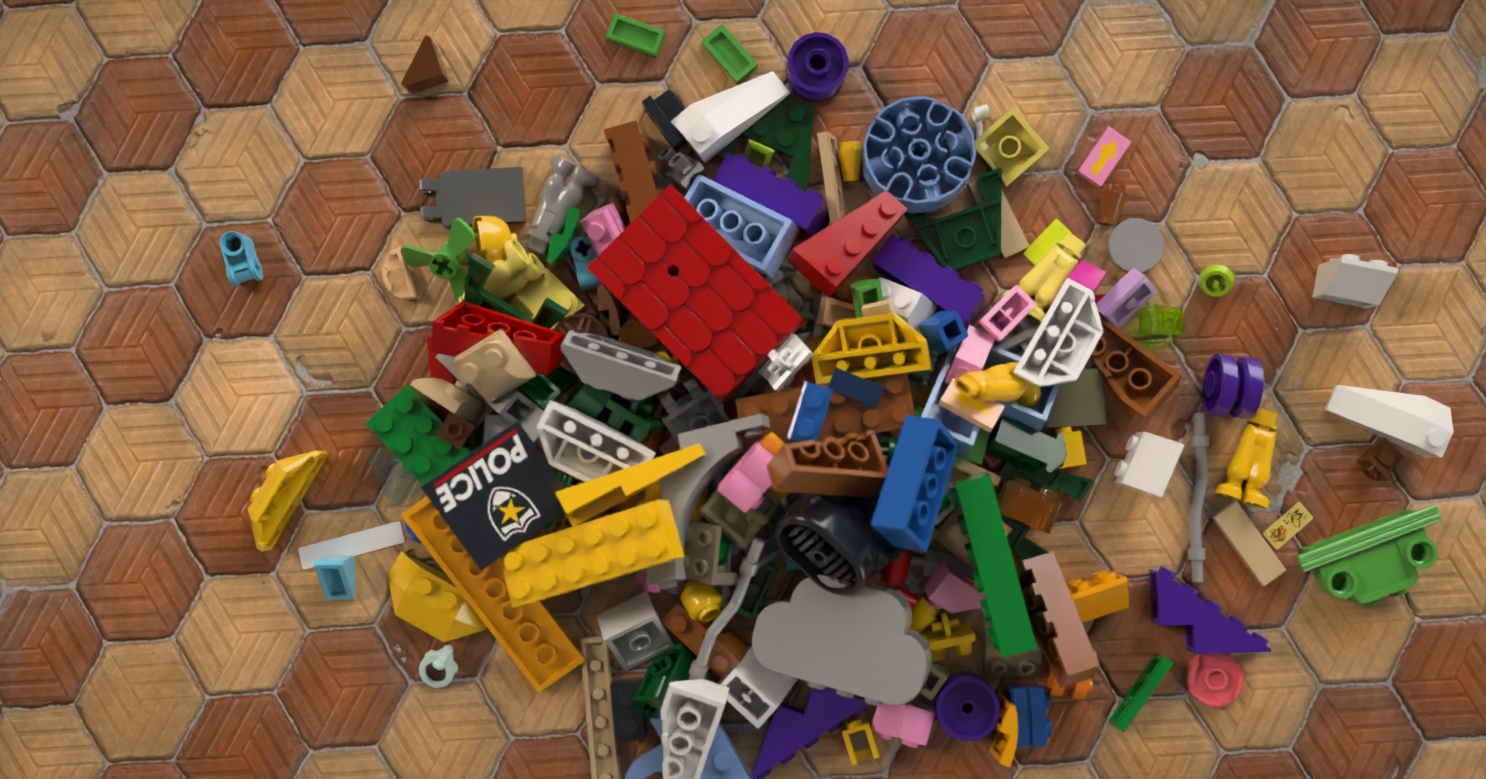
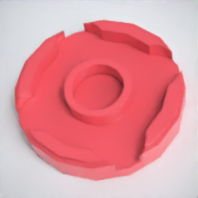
M1226 653L1197 654L1190 660L1186 668L1185 683L1189 693L1195 700L1206 706L1218 708L1226 706L1225 704L1237 699L1243 689V672L1234 657Z

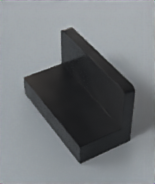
M671 90L665 91L654 100L651 96H648L641 101L644 111L675 152L688 144L670 122L685 110Z

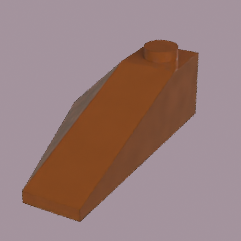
M1099 314L1103 334L1090 356L1119 399L1142 418H1145L1161 407L1179 387L1182 375Z

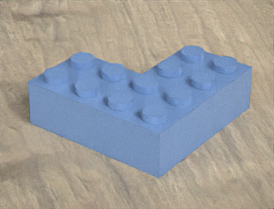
M961 341L954 349L948 352L921 417L939 419L959 443L956 456L966 459L980 427L938 405L949 386L944 381L962 343ZM992 345L981 371L999 364L1019 362L1022 357ZM1060 384L1040 387V398L1035 405L1030 407L1017 404L1015 400L1011 402L996 401L1005 406L998 419L1000 420L1004 416L1040 432L1047 421Z

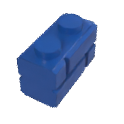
M804 381L788 439L797 442L809 440L818 442L833 393L832 389Z
M1041 684L1006 685L1007 699L1016 706L1018 738L1016 747L1046 746L1047 737L1052 735L1051 722L1046 720V709L1050 708L1051 705L1049 691H1045V687Z

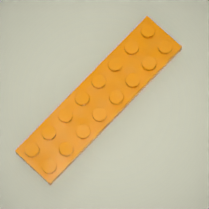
M427 496L402 513L401 517L538 693L585 661L579 648L543 601L512 608L500 558L481 571Z

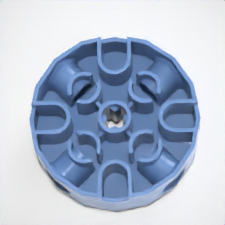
M926 96L902 98L884 107L869 126L862 149L864 177L874 195L878 196L884 191L889 192L907 208L906 212L909 213L935 211L952 202L966 186L976 157L974 133L964 116L953 107L949 108L943 103L936 102L937 99Z

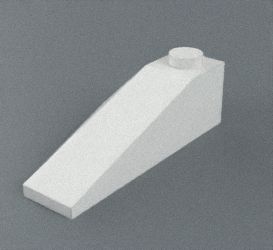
M1335 385L1324 409L1379 437H1385L1388 441L1424 458H1442L1453 434L1451 409L1421 395Z

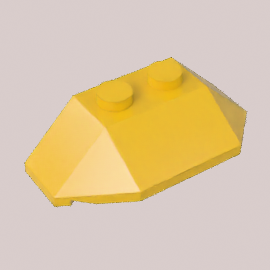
M895 313L837 321L811 356L816 384L830 383L836 368L861 378L931 369L927 339Z
M312 451L278 460L269 466L264 476L266 480L261 488L258 487L253 492L250 498L252 503L248 508L258 550H272L329 453L325 451Z
M404 551L400 552L388 574L396 616L442 642L480 632L487 628L447 575Z

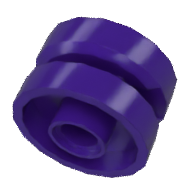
M820 32L803 35L794 42L788 54L786 77L789 87L795 95L807 102L820 103L830 100L838 94L845 82L849 59L845 47L837 38L828 33ZM813 67H819L821 70H815Z
M1214 354L1205 369L1202 385V403L1207 415L1226 416L1229 413L1233 418L1252 419L1257 413L1263 395L1264 373L1261 362L1257 358L1239 357L1235 360L1232 355Z
M969 671L955 672L948 675V678L934 696V710L942 728L950 736L962 741H976L987 736L996 727L1000 716L999 701L990 684L980 675ZM964 703L972 704L970 709L962 710Z

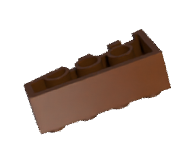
M874 430L866 431L862 435L851 433L847 434L844 438L835 439L834 436L826 437L820 442L809 440L785 444L766 465L774 491L873 498L883 488L889 470Z

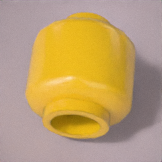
M694 580L688 581L681 593L680 600L690 618L696 621L708 622L718 616L723 600L715 585Z

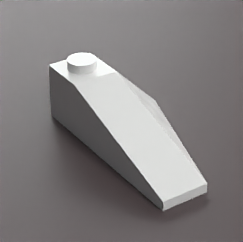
M772 71L695 102L670 122L701 160L706 163L787 97L790 91Z
M705 679L670 682L661 708L663 779H700L729 692L728 687Z

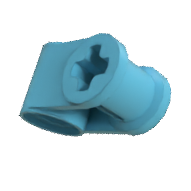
M235 231L224 233L219 243L226 265V274L231 285L238 287L245 281L252 279L262 280L263 270L257 258L252 239ZM240 238L241 247L238 251L234 252L233 243Z
M579 236L575 238L571 244V254L576 267L575 271L582 292L595 289L597 285L603 283L587 266L598 256L588 237ZM582 243L591 246V249L587 251V256L578 253V250L582 248Z

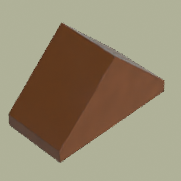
M425 35L401 82L404 89L411 94L449 82L438 48L431 37Z

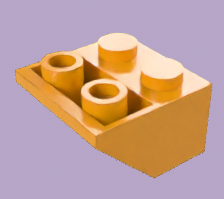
M1101 570L1092 573V579L1081 581L1079 578L1066 582L1082 623L1129 607L1128 581L1126 576L1115 574V572L1108 573V570Z

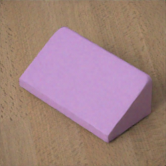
M1133 268L1096 303L1098 313L1120 329L1158 291L1145 275Z

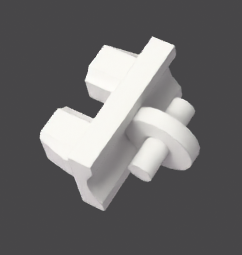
M792 333L777 351L771 350L768 353L770 359L758 372L769 381L775 391L780 392L784 386H788L794 380V375L799 369L811 361L813 353L797 335Z

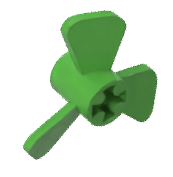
M456 218L451 225L449 240L444 242L436 253L410 245L403 246L400 252L407 265L411 267L430 266L434 275L441 279H449L455 300L459 303L458 298L465 292L464 282L468 272L462 265L468 258L467 248L475 241V232L463 219Z

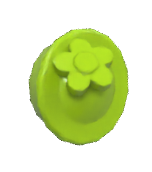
M1214 264L1202 270L1198 283L1200 289L1205 294L1220 297L1231 291L1235 278L1233 272L1228 267Z

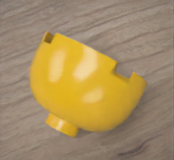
M486 215L473 217L472 229H478V233H475V241L473 242L474 253L491 263L498 259L506 260L507 256L504 245L510 238L517 241L516 233H510L509 226L498 217Z

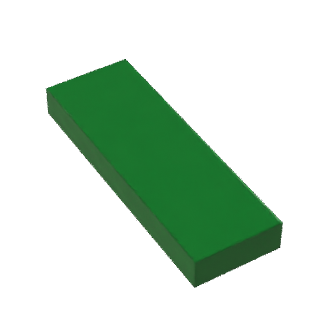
M1155 654L1108 719V722L1124 733L1171 668L1173 662L1162 655Z

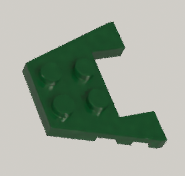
M785 97L718 152L715 157L724 160L728 153L734 155L741 137L748 140L751 139L774 149L778 153L793 158L785 178L795 181L800 185V189L807 192L814 107L791 97Z
M1001 167L976 176L984 200L983 204L929 221L926 212H905V218L943 268L949 266L956 271L1001 256Z
M474 252L469 255L467 259L468 272L464 282L465 302L549 329L563 320L569 310L547 297L535 318L529 317L484 289L495 265Z
M1004 461L996 474L1001 477L998 486H993L1002 521L1012 528V531L1007 535L1008 543L1022 561L1050 553L1026 538L1025 535L1054 488L1077 502H1081L1094 482L1092 479L1056 470L1046 475L1042 473L1043 470L1037 472L1027 471Z

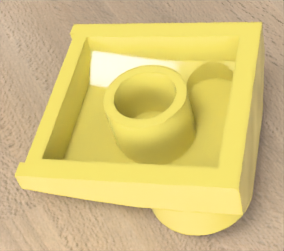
M1014 107L975 140L976 152L993 170L1001 167L1002 181L1006 186L1012 183L1050 149Z
M545 268V275L537 280L529 281L526 287L510 303L511 306L533 319L547 297L569 310L565 317L579 314L586 307L547 268Z

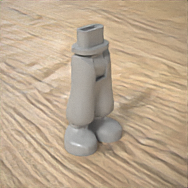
M555 155L551 159L554 173L545 182L531 227L527 232L530 234V237L525 245L543 255L546 254L550 246L552 233L561 234L565 228L568 207L577 209L582 202L584 196L583 187L596 186L600 180L596 175ZM572 174L571 181L565 186L567 177Z

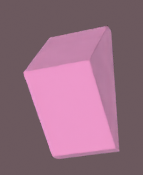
M1016 284L984 315L979 323L1000 342L1036 303Z

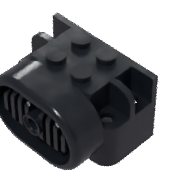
M791 492L787 496L789 508L779 520L775 529L776 541L782 553L816 585L836 595L847 596L859 592L871 576L898 558L903 551V548L894 547L871 525L880 498L879 493L873 498ZM817 575L830 576L829 578L832 580L837 578L839 579L838 583L842 585L847 581L851 582V584L845 587L833 588L824 584Z

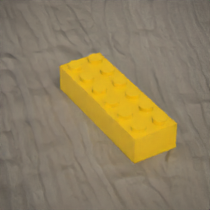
M656 500L521 543L502 556L500 562L512 608L533 604L685 556L669 500Z

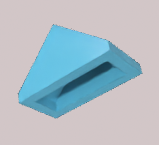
M326 556L315 561L314 567L326 600L355 599V556Z

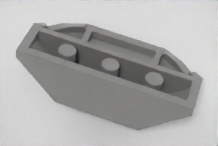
M569 330L561 345L562 352L583 383L589 384L596 389H605L617 393L628 399L641 400L675 386L681 369L680 365L671 363L668 359L654 352L601 335L578 334L576 331Z

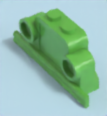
M1430 505L1420 510H1401L1300 548L1302 554L1296 557L1302 572L1312 570L1316 583L1323 593L1340 599L1361 602L1364 606H1372L1380 603V598L1390 595L1394 597L1405 594L1407 592L1406 588L1413 586L1418 580L1416 568L1427 569L1435 564L1438 558V549L1435 543L1428 539L1424 527L1442 521V518L1438 513L1436 505Z

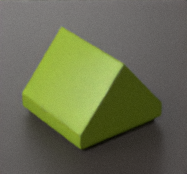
M749 139L744 156L749 158L753 162L752 165L761 168V166L769 168L776 151Z

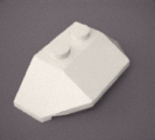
M1069 278L1065 280L1013 374L1037 387L1073 382L1078 379L1103 334L1092 290Z
M552 400L549 401L536 426L549 465L584 482L652 460L656 454L651 449L631 439L628 435L576 409Z

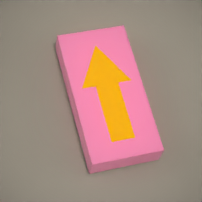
M1111 127L1106 128L1076 173L1097 188H1100L1132 141Z

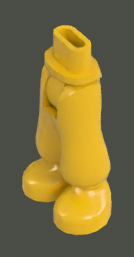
M1008 362L990 367L984 371L968 372L954 381V387L972 400L1005 402L1015 400L1017 404L1030 407L1038 402L1041 395L1040 387L1013 374L1019 362Z
M1258 408L1253 418L1248 419L1237 450L1227 467V482L1216 487V495L1232 501H1239L1241 504L1255 508H1269L1270 501L1261 494L1260 490L1268 484L1270 479L1271 461L1277 434L1275 431L1278 428L1275 425L1277 413ZM1246 480L1245 489L1242 493L1241 485Z

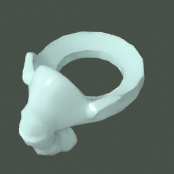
M445 645L437 651H428L419 666V674L423 682L434 688L447 686L458 671V664L454 661L453 647L451 645ZM433 663V667L438 670L445 668V679L442 681L431 680L426 674V666Z

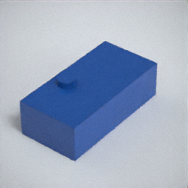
M908 415L905 417L871 525L894 547L927 552L959 448V443L939 419Z

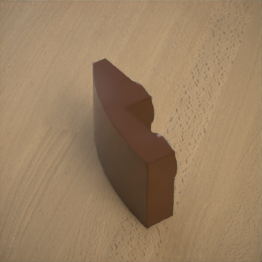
M603 284L597 285L598 295L595 296L596 308L602 315L608 318L606 326L609 335L619 341L618 331L627 322L625 312L616 296Z

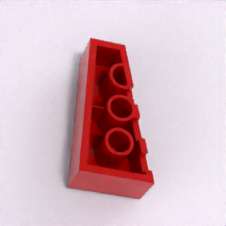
M884 191L793 248L787 262L830 298L900 222L907 208L889 192Z
M462 301L432 321L431 352L456 357L502 328L537 374L549 375L561 364V345L564 341V333Z

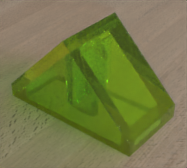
M1149 305L1140 309V337L1184 336L1183 308Z

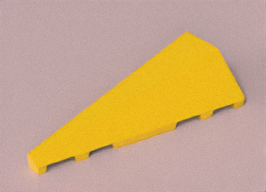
M696 444L555 493L572 527L593 517H598L604 511L659 482L660 478L673 471L676 472L686 464L703 457L705 453L701 445Z

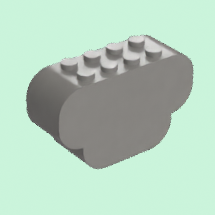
M817 575L824 584L833 588L845 587L851 584V582L847 581L842 585L838 583L839 579L837 578L832 580L829 578L830 576ZM808 577L796 586L791 598L773 603L759 614L752 636V648L757 660L767 669L781 673V678L797 682L798 678L809 681L808 686L825 690L826 686L837 689L836 694L848 698H853L855 694L865 697L864 701L875 706H882V703L900 705L912 700L925 685L932 663V653L928 642L920 633L910 629L912 611L907 599L900 592L892 588L866 582L859 592L853 595L842 596L822 589Z

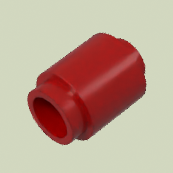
M903 549L898 558L879 571L881 574L880 581L902 586L903 580L907 579L913 554L908 553V549Z

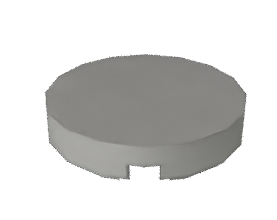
M1129 218L1120 222L1110 232L1106 242L1111 263L1126 273L1133 268L1141 273L1153 268L1160 260L1164 250L1163 238L1159 229L1150 221L1142 218Z

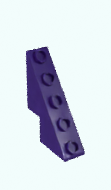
M1162 566L1158 570L1149 569L1151 623L1159 626L1185 625L1186 650L1195 654L1271 652V648L1266 646L1269 642L1255 632L1252 635L1243 629L1245 627L1244 623L1231 615L1229 618L1225 617L1220 613L1222 608L1211 600L1207 599L1205 602L1197 597L1199 592L1187 583L1182 585L1173 580L1175 575Z
M826 686L825 690L811 688L804 710L781 702L772 713L751 771V778L763 779L772 772L771 767L777 763L785 764L796 756L795 751L803 746L805 749L812 747L820 740L818 736L827 730L829 733L836 731L843 725L842 721L850 715L854 718L862 714L867 709V703L864 701L865 697L855 694L853 698L844 697L836 694L837 689Z

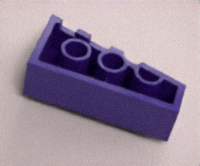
M728 153L712 181L792 220L800 231L806 234L808 239L824 230L830 222L829 211L822 195L813 190L806 192L800 189V185L789 178L782 180L776 177V173L768 167L761 166V168L752 165L753 162L744 155L738 154L736 157Z
M890 235L872 260L874 269L890 281L925 295L938 307L936 312L957 311L966 331L969 325L974 326L986 310L985 297L982 293L983 289L972 281H969L967 284L961 280L958 272L951 267L946 266L943 268L936 264L937 260L925 251L919 253L913 249L914 245L906 238L900 236L898 239Z

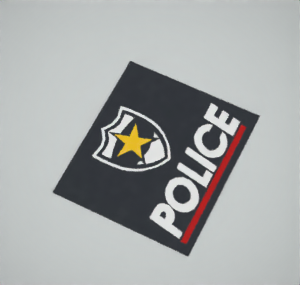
M516 421L421 486L423 492L481 571L565 513L555 492L566 488L519 421Z

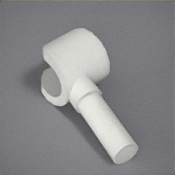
M986 104L974 108L971 113L976 127V139L983 134L982 121L990 119L989 107Z

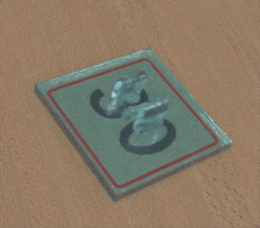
M387 446L366 457L392 505L420 490L421 486H423Z

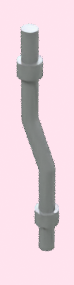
M1193 413L1194 435H1191L1192 447H1195L1196 483L1189 511L1190 547H1188V559L1191 560L1192 582H1204L1203 560L1206 557L1205 547H1202L1201 511L1208 483L1206 446H1209V435H1206L1205 413Z
M759 538L753 539L748 556L743 558L739 569L741 574L732 599L708 628L697 659L693 660L691 664L689 680L705 678L709 668L707 662L716 638L741 607L750 580L757 573L759 567L758 559L765 543Z

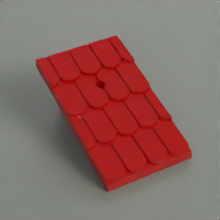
M671 184L587 266L722 403L769 358L768 353L771 350L776 351L792 333L794 334L805 323L804 319Z

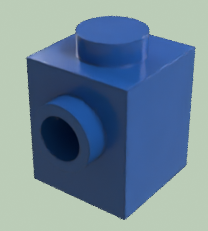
M938 311L918 324L922 336L927 339L929 350L950 351L969 336L957 311Z

